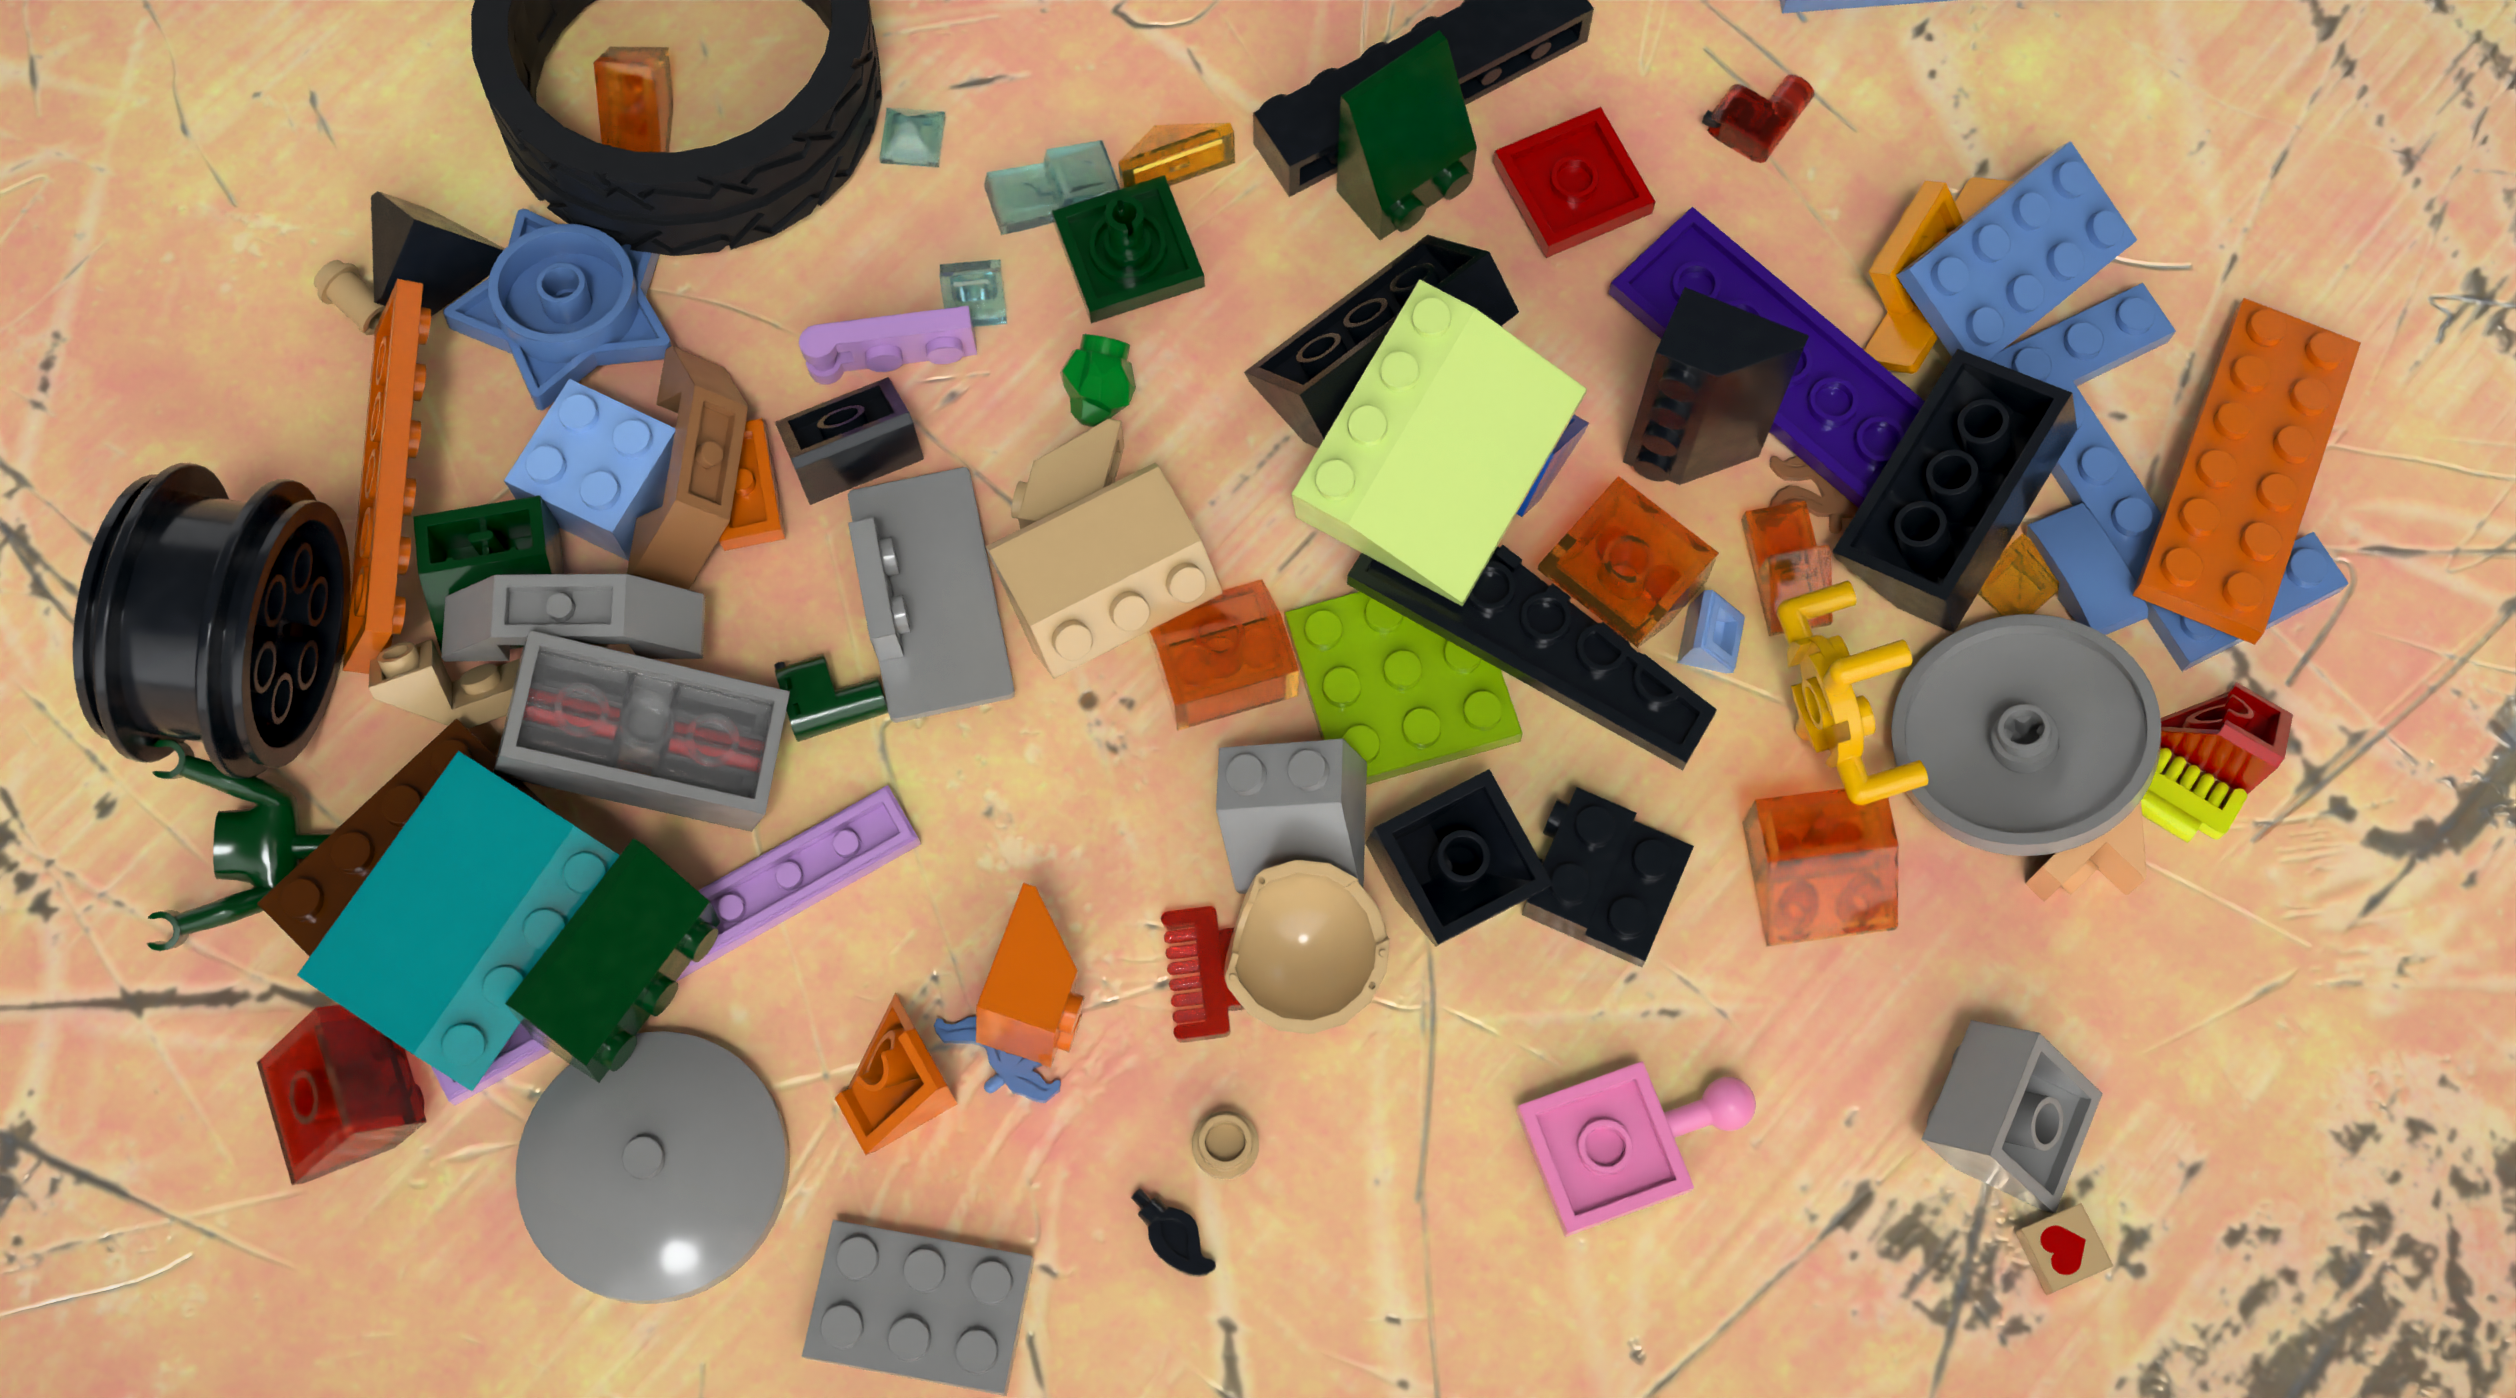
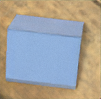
M1704 590L1688 606L1677 663L1721 673H1734L1745 620L1744 615L1714 590Z

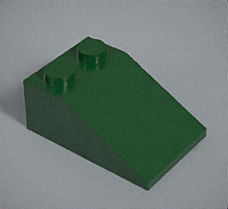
M1440 30L1341 95L1336 191L1380 241L1395 230L1403 232L1410 229L1423 217L1427 208L1442 198L1446 200L1455 198L1469 186L1473 179L1477 145L1447 38Z

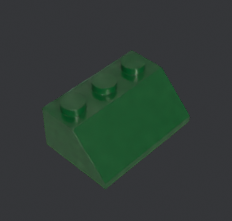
M633 838L505 1004L536 1042L600 1083L609 1070L617 1071L629 1059L637 1044L635 1035L649 1016L656 1017L660 1015L671 1003L678 989L676 980L691 961L699 962L711 950L718 936V929L716 927L719 925L720 920L707 898L648 847Z

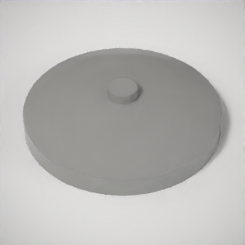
M2020 614L1977 622L1951 634L1930 649L1913 667L1900 689L1893 710L1891 735L1896 767L1920 760L1926 769L1928 785L1907 791V794L1918 810L1936 827L1954 839L1988 852L2015 856H2039L2059 853L2089 843L2113 829L2134 810L2151 785L2157 769L2161 747V718L2156 695L2146 674L2135 659L2111 638L2091 627L2065 618Z
M666 1031L637 1033L635 1035L637 1044L629 1059L617 1071L609 1070L600 1083L571 1064L568 1065L550 1083L534 1106L524 1127L516 1160L515 1178L520 1212L526 1229L542 1255L556 1270L572 1282L600 1296L625 1303L660 1304L678 1301L706 1291L730 1277L755 1254L767 1238L782 1208L789 1179L790 1152L784 1120L778 1105L760 1078L741 1059L725 1048L697 1036Z

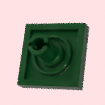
M1165 175L1052 211L1054 226L1091 323L1205 287L1204 273Z

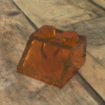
M1618 476L1539 563L1537 570L1638 648L1667 627L1702 588L1710 576L1719 552Z
M1262 579L1222 590L1223 594L1147 632L1177 731L1298 696L1299 668L1281 613Z

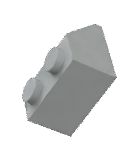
M1344 739L1219 748L1216 812L1235 890L1239 894L1247 893L1252 880L1263 869L1293 860L1330 863L1359 879L1358 882L1363 887L1367 762Z
M1971 1020L1961 1045L1953 1055L1952 1067L1938 1101L1929 1113L1927 1127L1921 1140L1954 1169L2034 1207L2055 1214L2103 1093L2039 1032Z

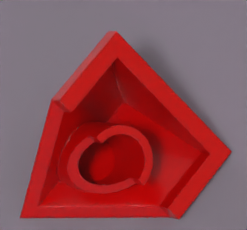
M2235 682L2227 693L2162 717L2161 747L2169 748L2172 754L2185 758L2186 762L2191 765H2197L2200 770L2212 774L2215 779L2227 783L2234 790L2242 788L2248 794L2272 774L2285 759L2293 714Z

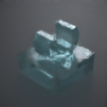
M1001 259L940 264V284L944 309L969 306L973 327L1007 324V306Z

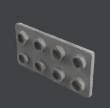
M962 467L849 491L848 500L852 522H849L848 525L869 637L879 661L891 721L898 723L1013 698L1015 690L969 469Z

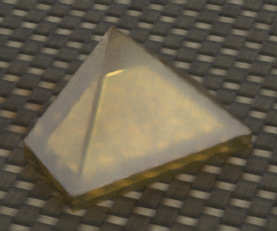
M1230 122L1155 125L1118 162L1121 189L1165 175L1169 186L1234 164L1235 138Z

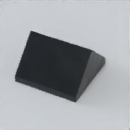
M889 377L775 422L810 505L924 460L911 415Z

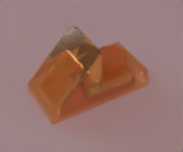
M1806 501L1745 511L1741 518L1769 636L1784 634L1777 616V608L1782 601L1832 585L1830 546H1817ZM1832 613L1809 619L1808 623L1811 629L1830 626L1833 622Z

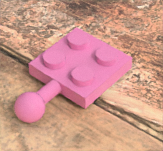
M1641 1061L1518 1105L1516 1112L1565 1237L1691 1192L1694 1189V1185L1674 1138L1709 1125L1725 1131L1741 1129L1751 1121L1756 1109V1100L1751 1088L1745 1082L1734 1077H1722L1707 1086L1701 1100L1663 1112L1644 1062Z

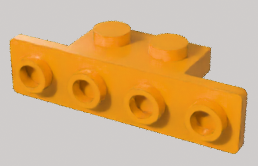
M1972 177L1954 202L1946 183L1925 180L1911 204L1905 208L1901 220L1883 249L1875 256L1872 267L1868 271L1888 312L1864 351L1887 370L1908 374L1916 373L1938 338L1896 275L2014 181Z

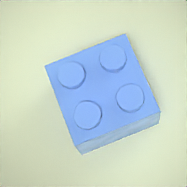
M569 379L506 476L504 482L515 499L540 495L558 522L559 528L629 561L636 518L662 507L676 428Z

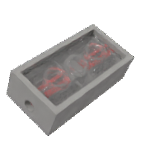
M529 630L521 653L493 773L500 777L752 832L766 813L790 691Z

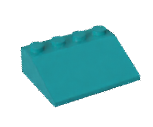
M458 751L297 976L419 1059L470 1091H473L520 1024L519 1020L506 1006V1001L620 855Z

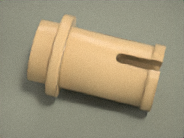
M333 260L319 270L314 279V286L318 289V297L323 303L335 304L366 335L374 334L385 306L374 303V291L359 278L360 271L354 264H344L340 260Z

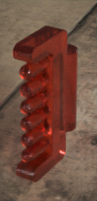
M1213 906L1164 912L1161 916L1163 927L1167 930H1172L1164 934V941L1166 943L1174 944L1196 941L1195 944L1167 948L1165 951L1166 957L1174 960L1198 956L1196 960L1170 963L1167 966V972L1173 976L1200 972V975L1170 980L1169 988L1172 991L1202 989V991L1175 994L1171 997L1170 1002L1174 1007L1200 1004L1204 1006L1177 1010L1173 1013L1172 1019L1175 1023L1195 1022L1177 1025L1173 1030L1175 1039L1180 1043L1228 1037L1231 1033L1229 1011L1244 1010L1243 1006L1228 989L1224 977L1225 961L1234 928L1219 930L1218 915Z

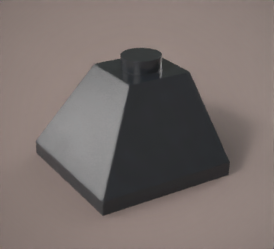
M1490 769L1374 827L1365 842L1396 901L1436 947L1553 886L1550 877Z

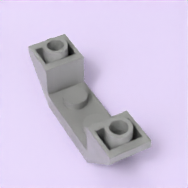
M630 574L493 575L445 597L441 658L445 662L509 661L510 645H524L528 632L531 630L587 644H629L635 655L650 659H703L705 596L702 593Z

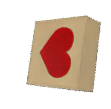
M2082 1203L2015 1232L2046 1296L2113 1267Z

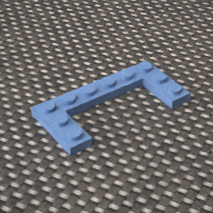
M2143 283L2003 349L1990 360L2072 392L2077 431L2051 473L2071 504L2075 506L2083 503L2096 518L2120 553L2136 584L2162 514L2077 386L2168 343L2176 332ZM2314 532L2294 542L2266 629L2340 593L2349 584ZM2145 601L2149 609L2148 621L2182 672L2244 641Z

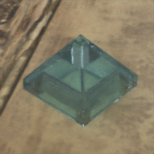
M887 108L879 158L880 163L939 167L946 119L945 111Z

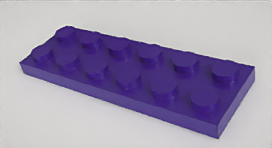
M1691 207L1611 282L1608 294L1660 339L1663 337L1684 287L1809 335L1770 433L1859 508L1925 401L1694 207Z

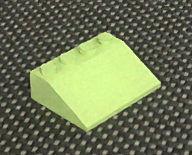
M1419 279L1293 490L1291 496L1296 518L1463 607L1586 395L1587 389L1476 308Z

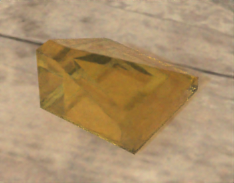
M2022 533L2002 553L1978 595L2001 616L2034 614L2058 592L2059 583L2032 540Z

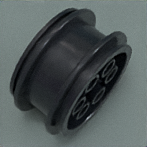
M178 463L169 466L159 474L141 477L128 486L110 508L95 537L83 572L75 612L73 631L74 680L80 707L89 726L95 733L102 738L108 739L118 753L125 758L142 763L159 761L175 751L171 747H153L160 740L203 742L205 750L214 766L224 775L237 779L256 777L269 767L279 768L292 762L307 746L321 722L336 683L344 651L350 609L351 576L347 540L336 512L326 503L317 501L308 487L300 482L289 479H277L267 483L255 492L247 502L229 500L226 490L217 476L206 467L193 463Z

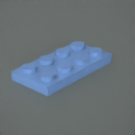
M2070 141L2056 148L1896 276L1952 357L1956 350L1960 349L1990 361L2136 242L2137 238Z

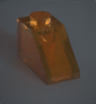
M609 47L593 62L601 143L634 152H669L674 106L669 48Z

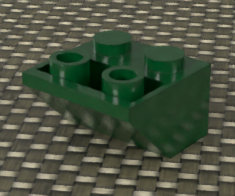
M540 495L413 517L418 576L441 654L446 596L493 575L564 574L559 524ZM510 645V649L524 647V645Z

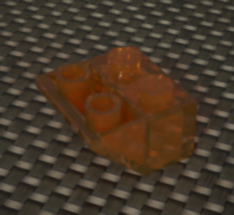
M1843 788L1755 799L1742 824L1766 947L1896 930L1898 927L1899 845L1889 798L1866 805H1856L1849 800Z

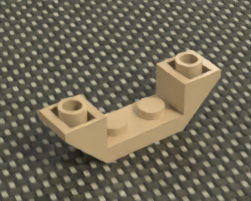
M432 639L416 645L412 642H402L386 648L377 658L370 660L368 688L376 700L447 726L457 718L469 729L507 716L520 659L497 667L493 664L474 667L465 672L459 680L452 682ZM591 644L604 648L608 646V644Z

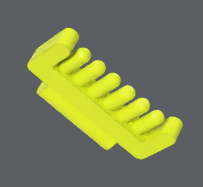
M2169 748L2160 749V757L2155 775L2141 800L2142 816L2187 843L2190 842L2198 830L2215 840L2220 839L2228 832L2246 801V791L2242 788L2235 789L2228 795L2222 807L2219 808L2229 791L2228 784L2219 782L2206 801L2205 797L2215 781L2214 776L2209 773L2204 774L2194 791L2191 792L2190 790L2200 774V768L2197 765H2190L2178 784L2176 781L2186 765L2185 758L2181 756L2175 757L2165 775H2163L2162 772L2170 760L2172 752Z

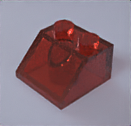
M341 1005L316 1007L257 1062L292 1185L304 1184L394 1149L427 1122L424 1114V1096L421 1088L414 1081L405 1049Z

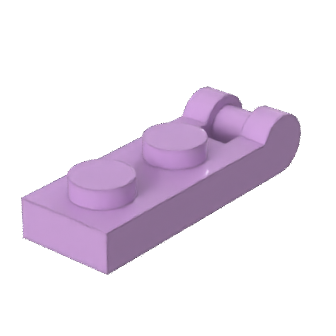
M969 306L817 324L806 328L799 338V346L806 360L811 378L817 383L826 385L838 381L845 371L870 369L876 372H888L898 369L902 364L930 361L934 364H951L959 361L964 356L977 355L975 332Z

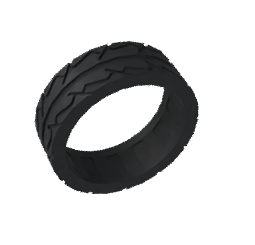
M475 0L471 11L473 60L515 170L539 201L546 200L549 202L550 205L546 208L566 223L598 229L612 237L621 246L625 244L631 245L630 250L670 256L714 253L721 251L727 245L734 249L772 237L810 215L817 204L822 206L851 177L870 144L872 134H874L882 100L879 56L869 0H801L818 14L830 31L825 53L808 84L782 111L752 131L714 146L675 153L634 152L596 143L562 126L536 104V89L545 58L562 30L586 6L596 0Z

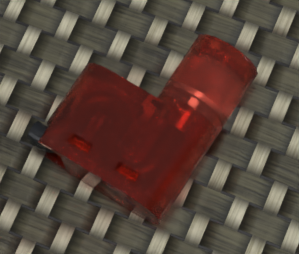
M1792 74L1787 75L1769 100L1743 85L1735 84L1731 86L1713 112L1708 110L1705 113L1702 123L1709 127L1707 131L1716 140L1754 162L1764 163L1814 97V90L1805 79Z

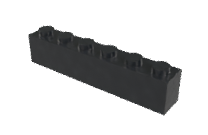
M1464 0L1459 7L1440 17L1430 16L1421 20L1409 33L1389 43L1379 42L1374 44L1360 58L1339 69L1329 68L1322 71L1312 79L1310 84L1288 95L1279 94L1268 99L1259 110L1253 113L1254 145L1287 195L1291 197L1337 173L1341 95L1440 30L1447 38L1464 102L1467 105L1587 42L1594 8L1588 0Z

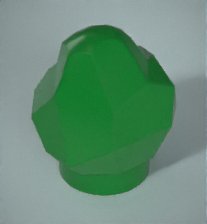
M1083 334L1079 350H1073L1060 371L1064 388L1070 397L1071 413L1082 425L1094 427L1108 418H1112L1130 404L1136 389L1132 363L1127 361L1130 344L1107 337Z

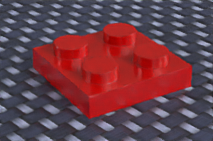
M1601 107L1495 150L1493 164L1546 258L1653 213L1656 201Z

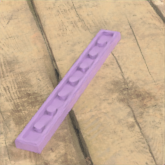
M889 786L883 787L698 890L711 902L720 920L719 925L716 927L718 929V936L707 955L699 962L691 961L676 982L921 845L919 838ZM520 1023L473 1091H470L434 1067L432 1069L448 1101L453 1105H457L551 1051L536 1042Z

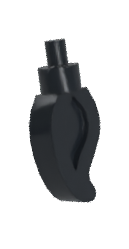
M1141 1188L1132 1195L1131 1199L1141 1208L1137 1215L1148 1226L1149 1241L1154 1252L1161 1260L1175 1270L1189 1276H1207L1215 1270V1261L1205 1258L1201 1254L1198 1227L1191 1215L1183 1210L1167 1207L1157 1196L1151 1200Z

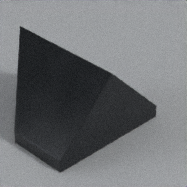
M379 191L371 195L374 303L386 306L397 279L423 283L421 307L430 308L431 316H433L488 277L495 261L505 249L430 209Z

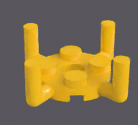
M1847 580L1782 601L1777 608V616L1789 645L1787 651L1788 668L1800 664L1802 683L1791 686L1794 702L1800 717L1796 723V733L1801 739L1810 741L1816 753L1829 749L1831 754L1825 764L1830 768H1837L1849 800L1856 805H1866L1928 785V775L1923 763L1917 760L1868 776L1861 757L1864 749V736L1875 733V719L1869 701L1863 695L1855 696L1852 683L1912 665V655L1904 639L1850 655L1841 636L1836 635L1825 638L1820 634L1813 635L1808 623L1809 619L1856 605L1857 600L1854 588L1850 581Z

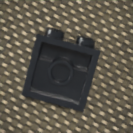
M1576 787L1570 803L1559 798L1557 799L1543 831L1544 835L1554 838L1545 860L1539 858L1553 886L1527 899L1522 915L1639 967H1643L1694 846L1634 821L1636 812Z

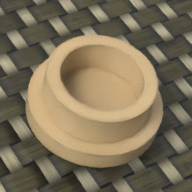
M1232 1111L1212 1113L1205 1117L1195 1129L1192 1138L1193 1155L1198 1166L1208 1175L1218 1179L1237 1178L1245 1174L1257 1159L1259 1152L1257 1131L1253 1124L1239 1113Z

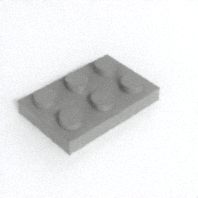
M833 1220L802 1357L808 1360L1007 1396L1034 1258L1025 1254Z

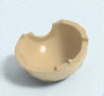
M1293 860L1263 869L1254 877L1247 890L1234 926L1224 968V977L1228 989L1249 1015L1279 1031L1314 1034L1347 1023L1371 1003L1387 972L1390 938L1387 937L1379 907L1360 885L1359 879L1330 863Z

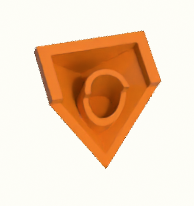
M896 992L847 1090L841 1091L835 1097L865 1155L876 1152L958 1104Z

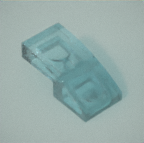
M1102 140L1046 149L1043 163L987 172L984 182V188L1001 235L1053 223V210L1120 189Z

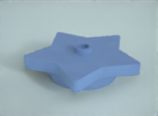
M520 209L517 212L509 244L495 261L489 278L443 310L450 329L513 355L537 410H544L550 406L569 379L579 382L597 366L661 360L665 357L666 349L672 346L667 332L646 298L660 254L630 250L631 245L625 244L621 246L612 237L598 229L578 224H556L527 209Z

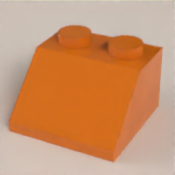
M1026 883L1022 884L976 1006V1042L1051 1068L1057 1049L1069 1052L1081 1021L1082 1014H1080L1085 996L1075 993L1078 970L1035 886Z

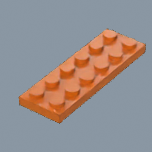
M397 279L374 333L351 575L350 609L342 670L369 674L370 660L377 658L383 650L391 646L393 634H401L406 611V598L396 596L398 574L405 575L407 572L411 553V538L401 536L403 517L411 516L416 495V479L407 478L406 472L409 458L415 459L417 456L421 438V421L411 420L414 401H421L425 387L426 365L416 363L419 344L425 345L428 339L431 309L421 307L423 283Z
M2243 298L2232 318L2132 596L2255 645L2265 632L2361 342Z

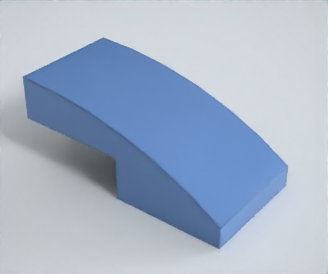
M2083 503L2027 525L2026 542L2059 581L2057 599L2076 622L2107 635L2148 618L2149 609L2145 600L2132 596L2136 582L2109 536Z

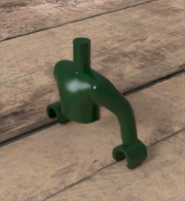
M167 739L156 742L153 747L173 748L179 757L178 765L170 772L152 771L156 777L162 779L185 777L256 804V806L247 809L218 811L215 820L213 865L216 879L247 882L254 887L182 913L174 910L152 913L148 916V919H166L172 924L174 931L172 938L168 942L156 941L147 943L152 950L156 951L179 947L184 944L191 933L229 924L264 911L257 903L298 866L299 859H305L331 835L325 833H300L297 799L291 792L259 777L237 779L226 776L211 761L195 757L193 750L185 742Z

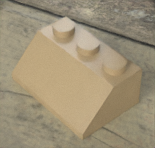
M1156 463L985 546L1034 654L1053 679L1223 594L1200 536L1162 470Z

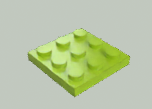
M1356 592L1284 612V622L1321 739H1344L1367 762L1366 785L1521 742L1523 733L1501 669L1364 593Z

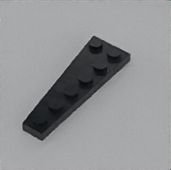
M1504 545L1501 547L1497 546L1463 607L1363 553L1360 554L1347 575V585L1682 771L1717 711L1716 708L1646 654L1634 650L1628 640L1606 623H1597L1570 602L1571 597L1554 583L1549 586L1524 567L1522 559Z

